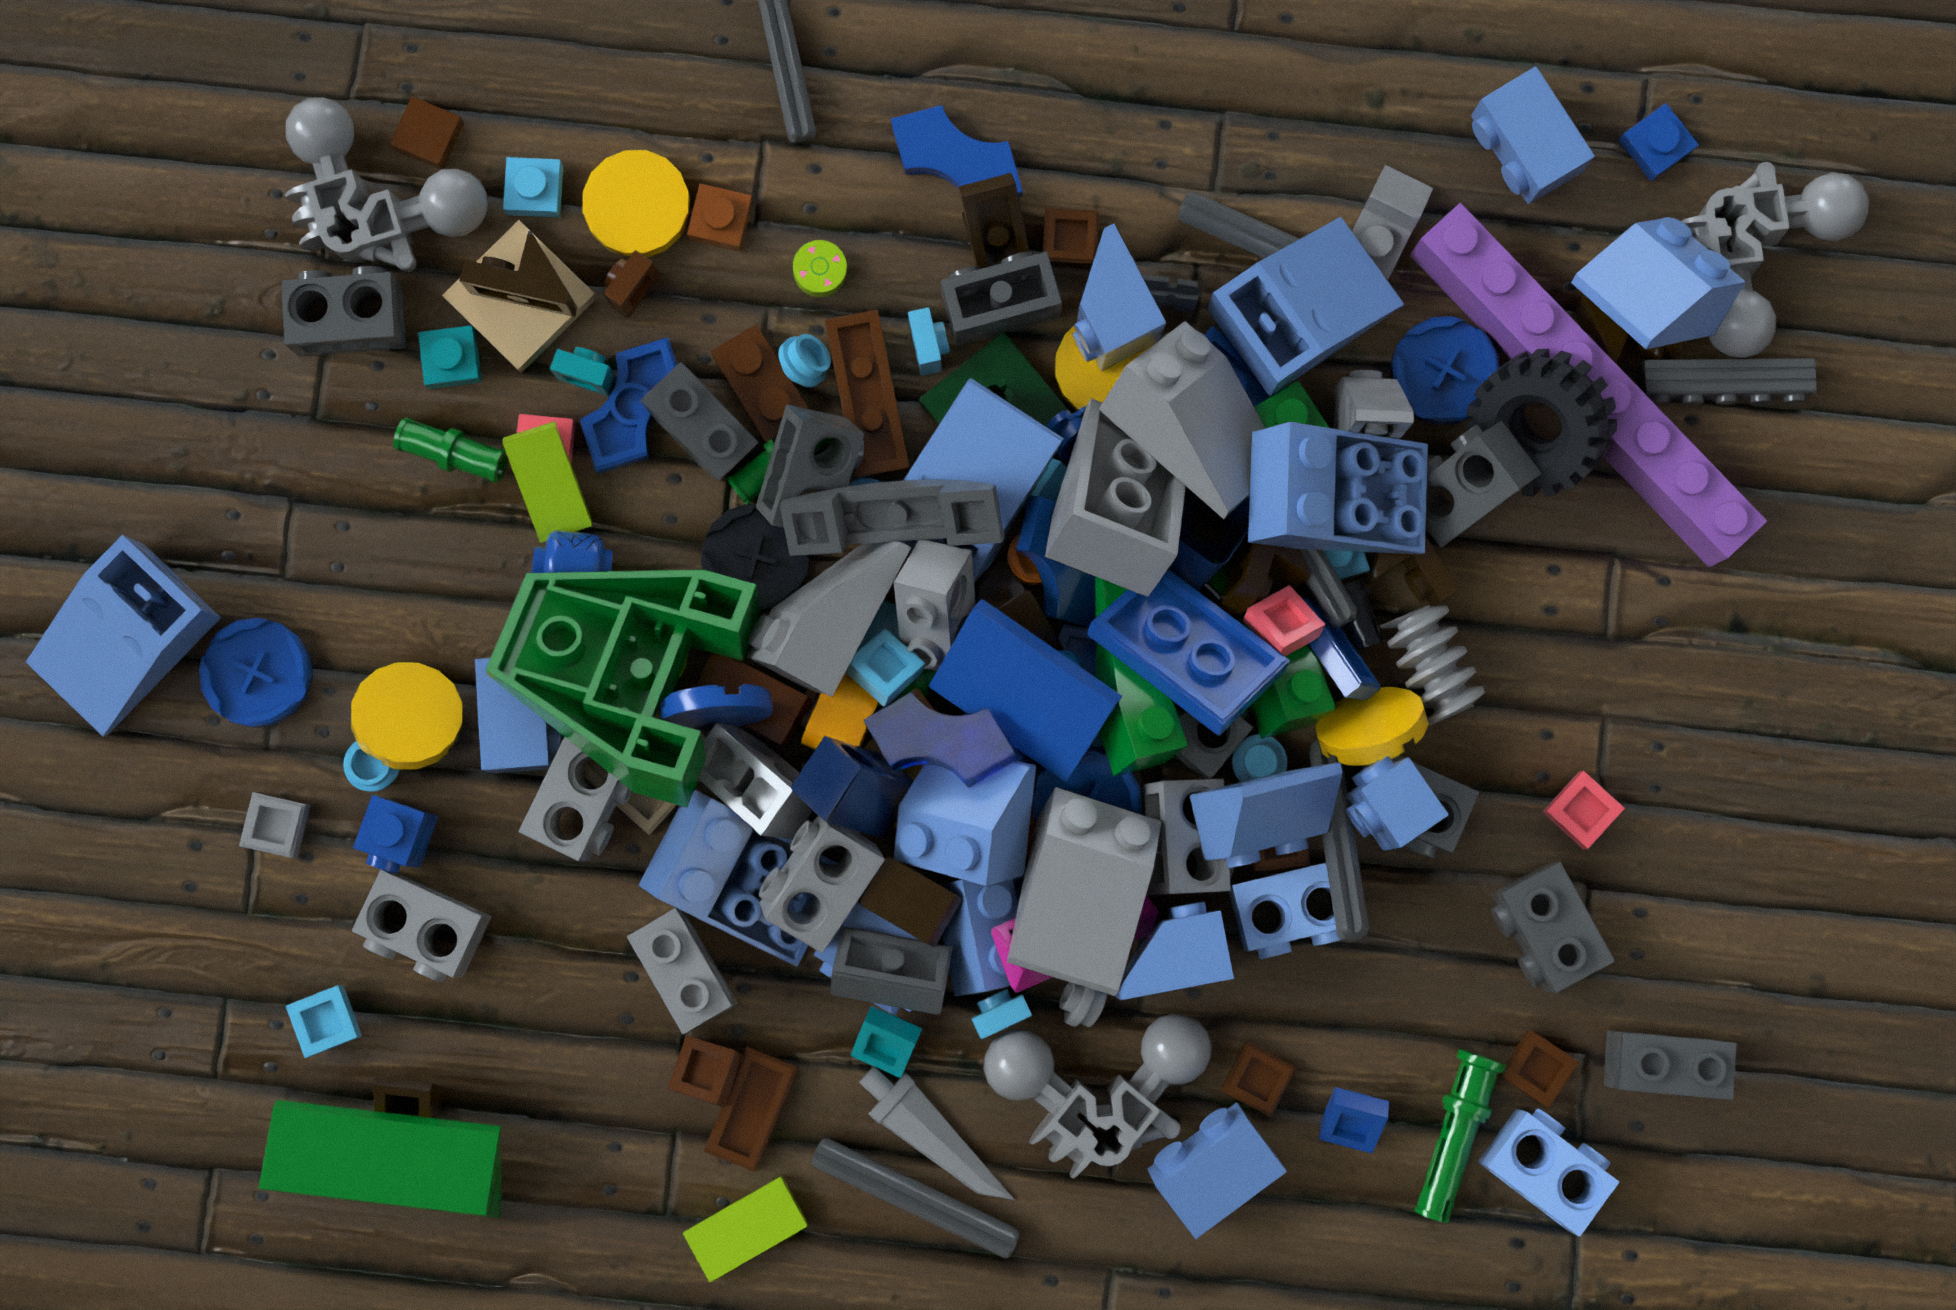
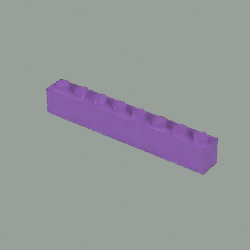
M1461 203L1419 240L1410 255L1412 259L1489 337L1509 360L1525 351L1530 356L1537 349L1549 348L1550 358L1552 359L1562 350L1572 354L1569 362L1570 365L1576 367L1584 360L1592 366L1586 375L1593 382L1600 376L1603 377L1608 386L1600 394L1603 399L1614 397L1616 409L1608 416V419H1618L1617 431L1609 438V440L1613 441V444L1603 458L1708 567L1728 559L1767 522L1750 502Z

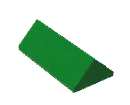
M276 1100L272 1110L258 1189L293 1195L499 1219L502 1211L501 1126Z

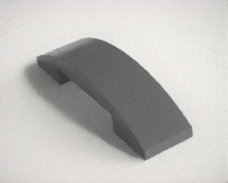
M940 479L879 482L814 492L782 500L779 504L790 556L842 553L849 544L947 538L948 546L1002 543L1005 539L996 485L982 482Z

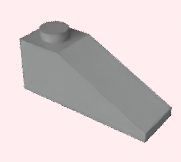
M1351 371L1349 377H1342L1335 387L1333 429L1400 439L1414 423V411L1398 380L1382 379V372Z

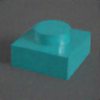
M472 325L418 332L424 385L428 389L482 382L477 333Z
M575 347L573 354L557 349L550 370L559 381L610 397L616 380V376L609 365L604 364L606 357L582 347Z
M871 1006L850 1056L901 1078L922 1028Z

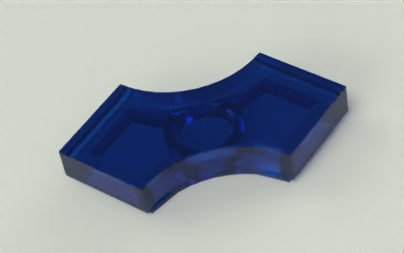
M911 692L863 720L891 769L896 772L913 765H936L955 773L970 788L1017 760L1015 752L988 708L969 715H944L924 706Z

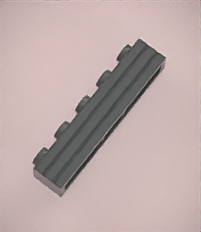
M1815 358L1645 360L1637 367V386L1656 406L1669 404L1670 400H1682L1683 405H1699L1704 403V400H1716L1718 405H1730L1737 403V399H1750V404L1755 405L1771 403V399H1784L1785 404L1804 403L1806 398L1817 391Z

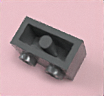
M1047 251L1034 255L1032 252L1014 254L1003 259L1001 264L983 269L979 266L962 268L951 273L949 278L941 280L942 299L956 347L998 336L1002 332L1009 333L1060 319L1062 302Z
M1561 862L1547 863L1491 893L1497 905L1491 909L1493 918L1506 938L1514 936L1524 954L1518 958L1519 965L1534 988L1541 985L1544 992L1557 993L1615 962Z

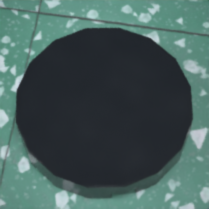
M755 503L744 504L726 511L712 523L706 535L707 538L703 543L701 556L703 570L756 584L760 612L762 613L772 610L776 605L799 590L809 574L810 555L790 556L784 528L771 525L756 508Z

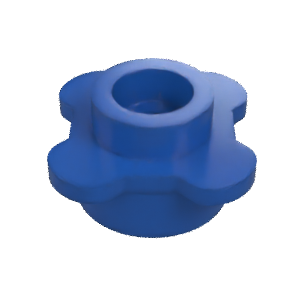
M1086 406L1073 414L1068 410L1061 411L1046 425L1048 429L1064 438L1056 452L1064 461L1070 460Z

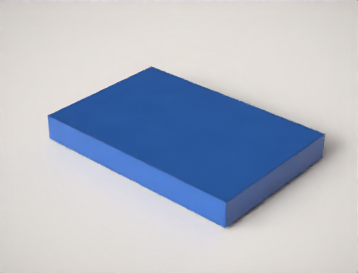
M1167 569L1148 597L1129 589L1126 590L1090 623L1087 632L1089 637L1218 736L1286 671L1290 662L1288 658L1169 569Z
M983 599L973 607L928 686L1064 782H1067L1073 775L1122 698V695Z

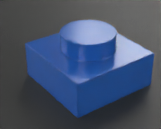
M1667 103L1630 128L1619 138V142L1650 182L1692 153L1699 145Z
M1334 1087L1320 1121L1318 1139L1373 1154L1388 1119L1389 1101Z

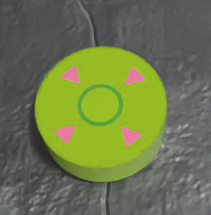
M814 240L806 243L797 251L793 260L795 282L803 292L810 296L827 297L834 294L842 287L847 275V263L843 252L835 244L825 240Z

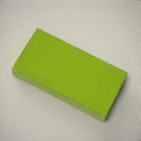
M556 421L504 437L502 441L540 543L547 541L549 534L555 530L575 532L591 527L592 519Z
M781 1175L685 1230L683 1235L710 1283L806 1228L809 1223Z

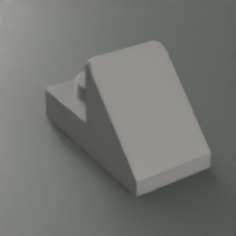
M1385 165L1352 233L1388 281L1413 229L1424 211L1433 188Z

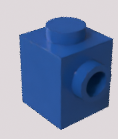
M372 795L353 848L369 854L366 864L388 872L398 874L401 865L420 868L439 816L388 798Z

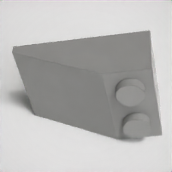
M1184 321L1125 366L1099 410L1224 519L1250 496L1252 432L1265 429L1228 358L1211 344L1205 335L1196 331Z
M1091 398L1086 406L1052 514L1045 557L1148 597L1177 557L1186 486L1099 410L1102 402Z
M895 541L863 543L772 608L769 616L762 615L749 635L748 643L752 647L747 657L803 688L832 697L911 547L902 542Z
M1055 787L1035 821L1007 963L1115 996L1120 988L1152 876L1161 821Z

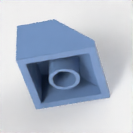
M1665 217L1638 222L1632 225L1577 272L1571 283L1645 349L1715 335L1746 281L1730 269V263L1724 256L1715 251L1708 250L1692 237V231L1686 224L1677 219Z
M1115 224L1103 230L1080 302L1077 322L1074 324L1076 332L1072 334L1084 360L1088 363L1095 359L1101 371L1157 343L1166 325L1164 317Z
M944 742L938 743L899 805L894 859L983 886L1023 876L1036 765L980 751L968 750Z
M1340 762L1284 771L1191 794L1190 799L1204 859L1226 858L1228 868L1261 861L1259 850L1275 846L1277 855L1310 848L1307 838L1325 834L1329 831L1343 774Z
M1205 902L1167 908L1169 919L1156 921L1150 933L1126 966L1119 991L1115 997L1125 1000L1234 979L1221 911L1207 912Z

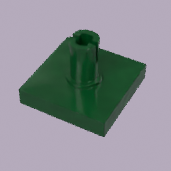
M1004 332L919 398L920 404L938 426L970 378L1045 427L1056 414L1068 410Z

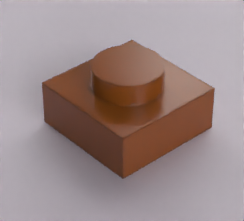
M699 184L687 231L688 239L741 252L754 202L752 195Z

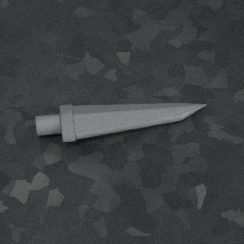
M873 1066L859 1081L878 1100V1103L868 1113L878 1124L881 1123L977 1194L1015 1200L906 1072L893 1084Z

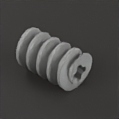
M1428 605L1380 626L1381 629H1399V632L1387 643L1390 649L1407 648L1408 652L1396 664L1399 669L1416 668L1417 672L1405 684L1407 689H1425L1426 692L1421 696L1424 709L1434 710V713L1427 719L1429 725L1474 707L1473 704L1485 693L1482 686L1465 687V683L1476 673L1474 666L1457 667L1455 664L1467 653L1466 647L1447 646V642L1459 632L1455 625H1438V622L1449 612L1447 605Z

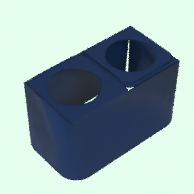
M1194 494L1183 509L1178 554L1168 569L1199 591L1230 559L1248 533L1250 496L1223 519ZM1198 512H1208L1218 517L1225 528L1223 541L1214 545L1200 541L1191 530L1190 522L1193 515ZM1213 558H1216V559L1218 560V562H1217L1216 564H1215Z
M824 736L792 784L791 789L825 822L841 800L828 823L884 838L898 819L899 805L914 780L884 754Z

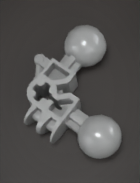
M324 97L306 98L293 107L286 120V140L292 152L303 162L313 164L317 180L296 186L285 194L286 200L302 203V206L292 216L294 226L310 230L299 242L301 249L317 250L329 247L341 258L352 263L364 262L366 260L375 262L378 259L396 265L404 272H411L417 265V260L411 247L414 244L411 232L430 227L436 233L448 237L465 236L480 226L487 213V193L481 181L470 172L460 169H441L426 180L419 196L401 201L389 189L369 196L365 181L352 169L348 170L345 156L354 142V123L347 109L337 101ZM350 221L358 229L351 233L352 242L347 244L341 238L348 235Z
M1763 162L1758 165L1753 175L1740 186L1736 185L1733 188L1717 191L1710 197L1698 216L1681 221L1691 229L1692 237L1708 250L1715 251L1724 256L1730 263V269L1746 281L1715 335L1708 336L1713 347L1725 356L1746 358L1759 354L1770 345L1776 332L1777 316L1770 301L1756 291H1753L1751 276L1764 261L1762 247L1777 245L1790 228L1804 227L1807 232L1818 240L1836 242L1853 236L1863 227L1868 217L1870 199L1862 183L1849 174L1831 172L1812 180L1805 186L1801 195L1784 196L1783 184L1777 185L1775 167L1769 162ZM1722 213V218H1716V215ZM1727 222H1733L1734 224L1730 227L1727 225Z
M1172 1013L1158 1018L1147 1028L1142 1038L1141 1056L1144 1063L1129 1081L1120 1074L1107 1088L1108 1104L1096 1105V1098L1093 1092L1077 1078L1070 1086L1054 1073L1055 1061L1051 1048L1042 1037L1031 1031L1012 1030L997 1037L991 1042L985 1053L983 1070L987 1083L996 1094L1013 1101H1025L1033 1098L1049 1112L1032 1134L1029 1143L1033 1145L1046 1138L1053 1144L1048 1159L1055 1163L1068 1156L1074 1161L1070 1177L1075 1178L1091 1161L1103 1166H1113L1126 1159L1131 1150L1141 1148L1142 1143L1163 1137L1169 1139L1176 1138L1181 1132L1180 1124L1176 1119L1171 1118L1160 1109L1155 1102L1169 1084L1182 1085L1192 1082L1199 1077L1211 1060L1212 1045L1208 1032L1199 1021L1192 1017ZM1082 1113L1096 1128L1100 1126L1102 1129L1108 1130L1115 1125L1116 1127L1113 1132L1118 1142L1113 1147L1103 1143L1099 1148H1096L1098 1141L1092 1128L1083 1119H1079L1077 1114Z

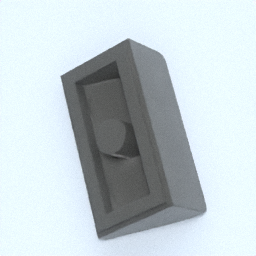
M842 926L832 970L830 993L839 997L925 1013L940 1014L953 946L936 944L934 948L920 940Z

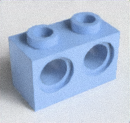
M1326 862L1230 885L1231 891L1228 892L1243 951L1257 949L1259 959L1292 952L1290 941L1311 936L1313 946L1340 940L1337 936L1334 911H1332L1329 917L1320 921L1313 918L1306 907L1308 895L1316 888H1322L1331 895ZM1262 901L1273 903L1280 913L1278 927L1268 934L1257 930L1252 922V912L1255 906Z
M1516 1108L1477 1162L1564 1229L1580 1237L1619 1184L1618 1180L1606 1172L1611 1163L1585 1143H1582L1576 1149L1562 1139L1560 1135L1565 1128L1542 1110L1537 1108L1533 1115L1526 1111ZM1534 1135L1540 1144L1539 1156L1533 1163L1522 1165L1517 1159L1516 1147L1522 1138ZM1580 1170L1585 1178V1188L1578 1197L1567 1199L1562 1191L1563 1179L1569 1172Z

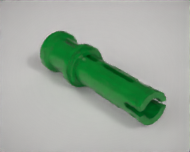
M1458 1048L1456 1055L1460 1060V1064L1451 1092L1444 1093L1441 1101L1444 1103L1442 1108L1447 1110L1439 1139L1436 1142L1422 1191L1414 1208L1416 1213L1424 1217L1447 1224L1451 1219L1454 1201L1460 1188L1480 1123H1486L1487 1118H1491L1493 1110L1488 1105L1498 1074L1505 1073L1507 1065L1500 1061Z

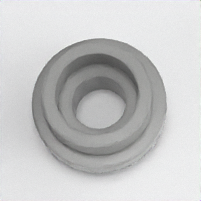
M1068 982L1059 1004L1060 1009L1065 1010L1064 1022L1073 1027L1079 1024L1091 1027L1098 1019L1104 1007L1107 994Z

